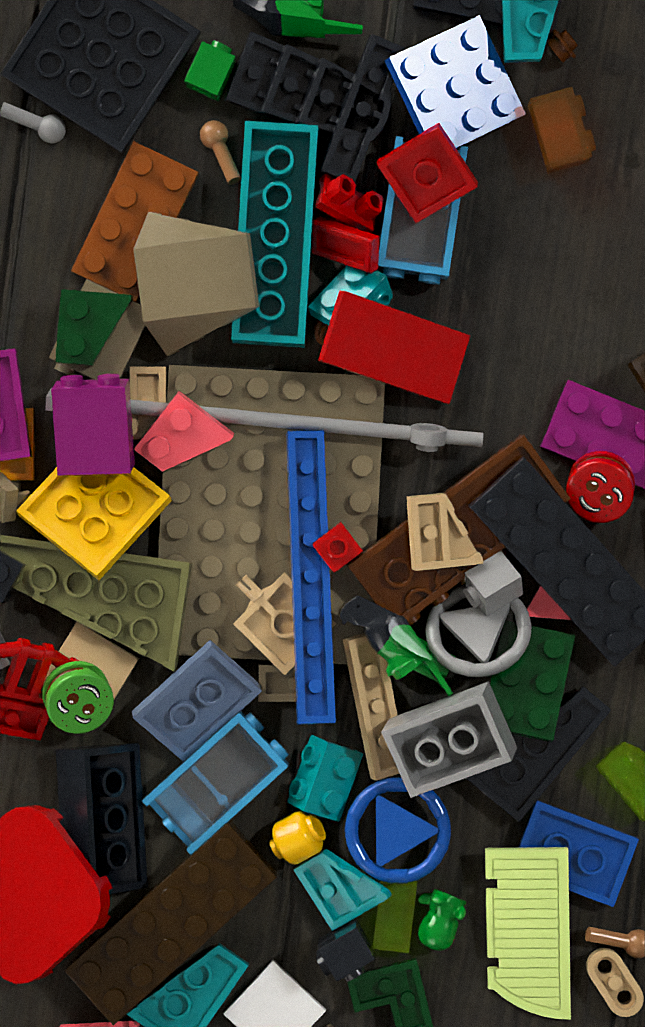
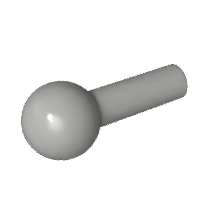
M6 102L2 104L0 116L38 131L43 141L53 144L64 138L66 125L59 116L47 115L40 117Z

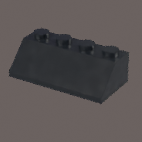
M139 743L56 749L59 813L64 817L60 824L99 877H108L113 889L109 890V894L148 888Z

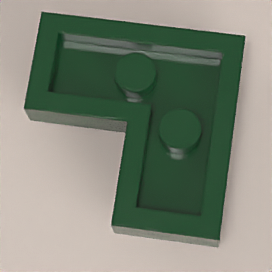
M417 958L368 969L357 978L347 982L355 1012L390 1004L396 1027H433Z

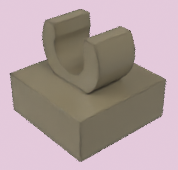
M0 472V521L5 523L15 521L17 507L19 508L30 496V491L20 492L21 482L10 481Z

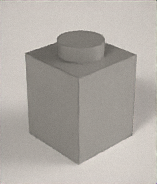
M502 551L483 561V564H478L465 572L466 588L463 590L469 603L474 608L479 606L486 616L523 595L522 577Z

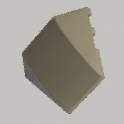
M148 212L134 246L143 323L167 356L175 354L182 347L204 338V335L219 327L226 326L259 307L250 233L192 222L188 219L170 217L157 212Z

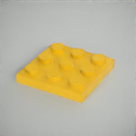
M56 467L16 511L19 517L96 579L100 580L172 500L168 493L134 467L131 473L61 476L57 475Z

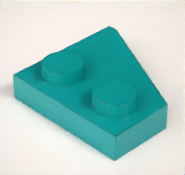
M324 849L293 869L332 931L382 903L392 895L389 889L328 849Z

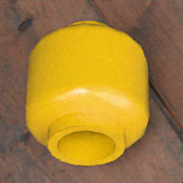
M297 811L274 824L272 828L273 839L270 840V847L278 859L284 858L288 863L295 865L321 852L323 840L326 839V833L316 815Z

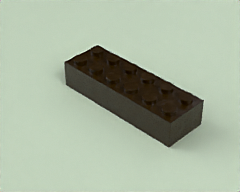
M229 820L70 962L65 972L103 1015L115 1025L277 877V871L235 824Z

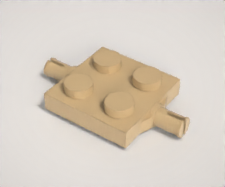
M284 572L272 585L261 590L246 574L242 580L251 590L241 581L235 586L251 601L246 611L233 625L286 675L295 666L292 579ZM332 619L333 628L336 625V622Z

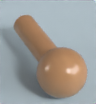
M216 120L206 122L200 130L201 142L207 148L213 149L228 184L231 185L239 182L241 176L226 145L228 140L226 126Z
M594 927L586 929V941L624 948L626 953L633 958L645 957L644 930L635 929L628 934Z

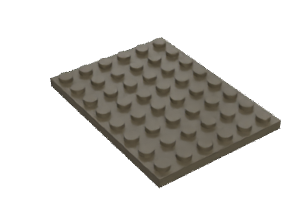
M169 365L167 403H170L177 392L180 391L198 406L383 423L385 383L362 375ZM222 423L235 433L230 441L163 471L162 490L170 495L172 501L160 515L158 558L192 563L179 655L193 656L211 640L230 658L269 660L233 625L246 611L251 601L235 585L241 581L251 590L242 580L246 574L261 590L272 585L284 572L291 578L287 431L304 430ZM324 432L328 531L341 522L364 552L377 541L382 438ZM346 564L336 572H332L330 569L331 617L336 622V625L332 628L333 664H347L343 639L365 633L362 626L353 625L348 621L345 625L342 624L339 614L341 608L354 596H360L373 602V599Z

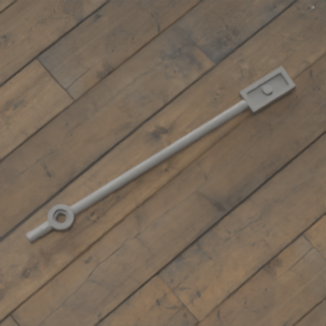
M51 389L46 396L45 410L53 411ZM131 400V414L158 417L169 403ZM200 406L220 423L304 431L324 430L326 433L410 440V442L416 444V449L426 452H435L438 450V446H444L445 444L482 447L483 433L449 430L436 424L417 423L407 426Z

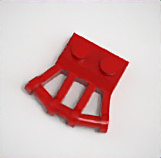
M18 638L14 642L1 643L0 658L12 656L13 658L4 682L0 684V734L40 741L49 720L43 703L41 689L50 665L59 667L65 663L79 660L75 657H66L54 649V645L43 642L41 645L31 644L29 639ZM27 659H36L37 663L27 689L17 687Z

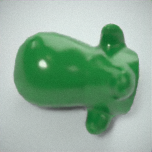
M434 889L432 893H424L418 898L420 904L430 906L429 911L419 926L418 937L426 947L442 951L453 944L458 928V920L464 919L466 915L464 907L467 901Z

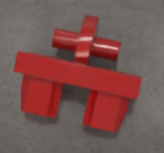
M327 174L319 178L320 191L315 202V208L325 212V218L339 223L343 222L348 226L372 233L374 231L375 219L382 211L383 196L373 190L366 194L356 191V184L353 179L344 174L336 179Z

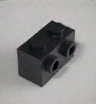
M356 918L318 939V950L316 951L317 956L315 958L325 976L332 974L336 981L345 978L349 982L366 971L364 966L375 960L374 948Z

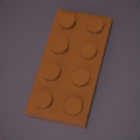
M133 141L71 272L117 294L132 295V301L137 303L140 295L134 246L148 212H157L162 215L178 218L199 176V172Z

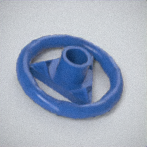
M388 777L379 780L360 792L348 810L345 822V839L348 851L355 863L365 873L377 880L389 884L409 883L419 880L431 873L441 863L448 850L451 838V823L448 811L440 797L433 790L417 795L426 802L437 821L436 827L381 796V794L386 792H408L401 777ZM375 797L376 863L369 858L358 836L359 820L369 802ZM437 834V840L427 858L419 865L410 869H386L381 867Z

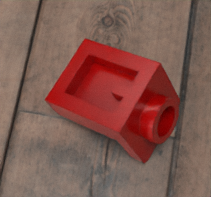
M341 522L313 543V547L332 572L338 571L363 552Z

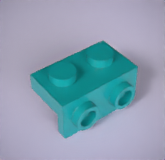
M346 265L308 306L311 316L329 326L339 290L347 291L386 306L389 305L393 294L385 274L378 270L368 273Z
M311 735L308 744L302 751V761L296 778L290 785L288 803L304 812L339 822L363 753Z

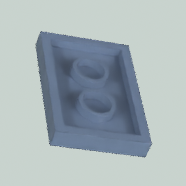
M209 640L132 710L133 719L184 762L260 694L262 689L261 685Z

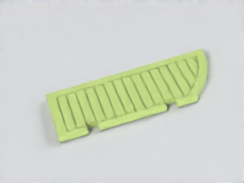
M568 847L485 848L486 879H497V888H486L487 957L499 958V966L487 967L488 989L495 990L504 999L528 1012L549 1018L571 1020Z

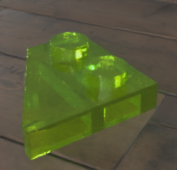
M621 742L595 767L641 821H645V752L629 743Z

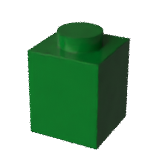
M202 41L184 80L186 87L219 102L236 65V57L231 54L232 49L217 41H212L211 45Z

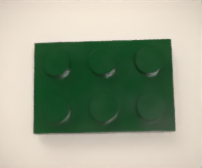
M505 620L496 659L513 646L518 634L516 622ZM532 626L529 644L520 659L505 671L492 675L490 686L511 734L553 743L575 635Z

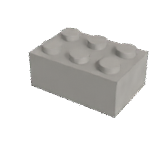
M489 681L389 718L381 731L410 798L511 762L517 750V745Z

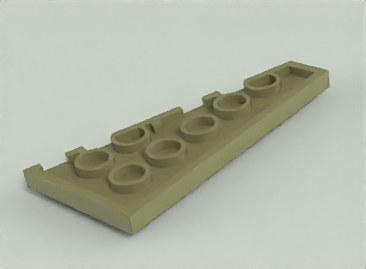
M0 535V550L26 564L13 588L86 627L133 649V651L162 664L164 667L174 672L177 670L192 563L124 553L105 575L98 580L52 542Z

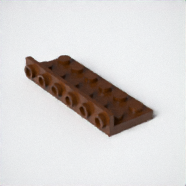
M524 434L519 435L443 492L449 498L455 509V515L464 524L469 533L467 535L476 551L480 552L483 561L499 551L506 555L508 550L468 505L521 457H525L565 503L570 500L568 494ZM408 519L347 564L377 605L405 617L410 626L421 617L419 612L429 604L435 607L450 596L448 590L457 583L465 585V572L476 566L467 565L420 571L412 570Z

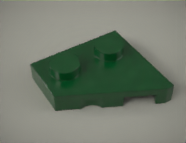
M61 289L55 362L59 364L93 366L107 340L110 339L115 331L116 325L125 310L132 303V295Z

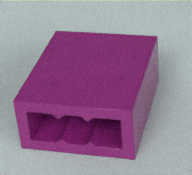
M102 374L97 376V380H83L81 375L61 377V381H56L51 389L57 475L131 473L135 460L129 379H120L118 374Z

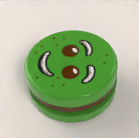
M85 661L65 663L53 670L43 685L42 699L52 723L62 731L74 734L92 731L102 725L111 714L114 703L112 689L103 671L92 663Z

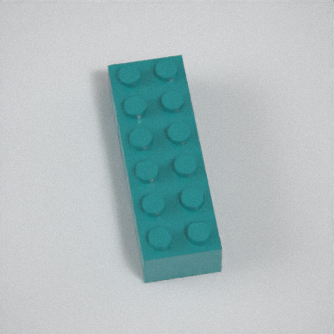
M245 121L238 231L250 233L259 307L232 322V343L305 348L318 125Z

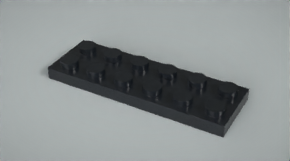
M521 457L468 505L614 667L645 640V591L525 457Z

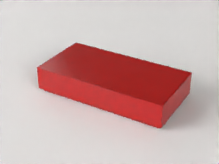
M320 216L313 220L312 254L372 273L378 269L379 236Z

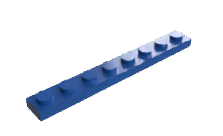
M324 430L287 431L297 725L336 723L330 568L313 547V543L328 532Z

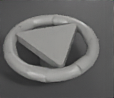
M466 584L448 591L450 596L439 605L432 607L426 622L425 634L427 645L436 660L451 672L467 677L494 675L505 671L516 663L529 644L532 629L529 612L523 602L517 598L489 616H486L479 606L446 612L461 599L466 598L463 591L466 588ZM511 609L515 615L518 630L517 638L510 649L496 660L489 662ZM440 620L481 662L480 664L455 658L444 649L439 630Z

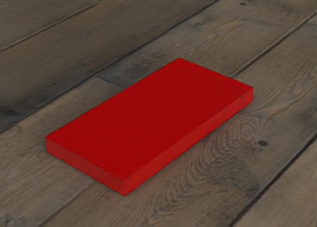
M339 290L318 361L444 404H450L470 335L347 291Z

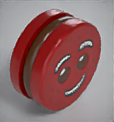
M608 451L587 453L573 464L569 472L566 485V493L570 497L568 503L578 516L594 523L614 521L623 516L631 506L635 490V476L630 465L615 453Z

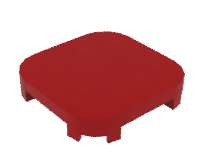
M40 805L17 807L0 818V976L4 980L15 984L30 983L52 974V969L95 930L103 928L111 918L108 915L110 907L109 890L113 889L108 877H99L60 824L64 817L54 808L48 809Z

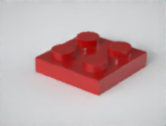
M440 123L435 124L382 156L376 163L415 223L478 187V181Z

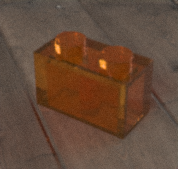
M569 87L531 98L528 108L547 174L589 162L592 158L591 151L596 150L591 130L584 129L581 117L585 116L586 112L581 95L575 96L573 88Z

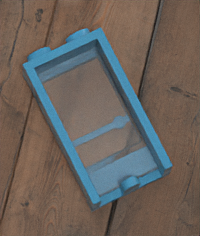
M396 136L394 149L406 143L403 142V137ZM461 146L458 152L466 163L468 147ZM389 184L377 270H383V274L388 278L404 279L405 274L419 276V282L439 285L440 279L447 280L451 265L460 198L415 223Z
M241 711L237 713L142 800L146 806L150 805L163 819L162 823L170 832L174 831L187 845L186 850L190 855L289 766V763L285 760L289 755L288 752L276 739L269 742L261 734L265 727L251 712L246 716Z

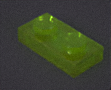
M418 880L409 883L392 884L380 881V884L389 889L392 895L377 905L373 949L409 953Z

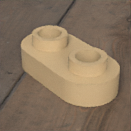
M610 948L594 950L586 962V970L609 1008L616 1015L621 1017L635 1015L641 1009L644 1001L641 988L621 957ZM602 960H608L611 963L610 969L606 972L598 970V964ZM623 990L630 992V998L626 1002H620L617 999L619 992Z

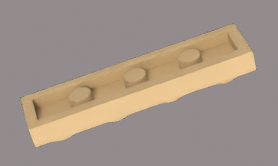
M365 633L343 639L370 778L377 781L400 774L381 733L388 719L398 715L391 679L386 673L387 661L371 647Z

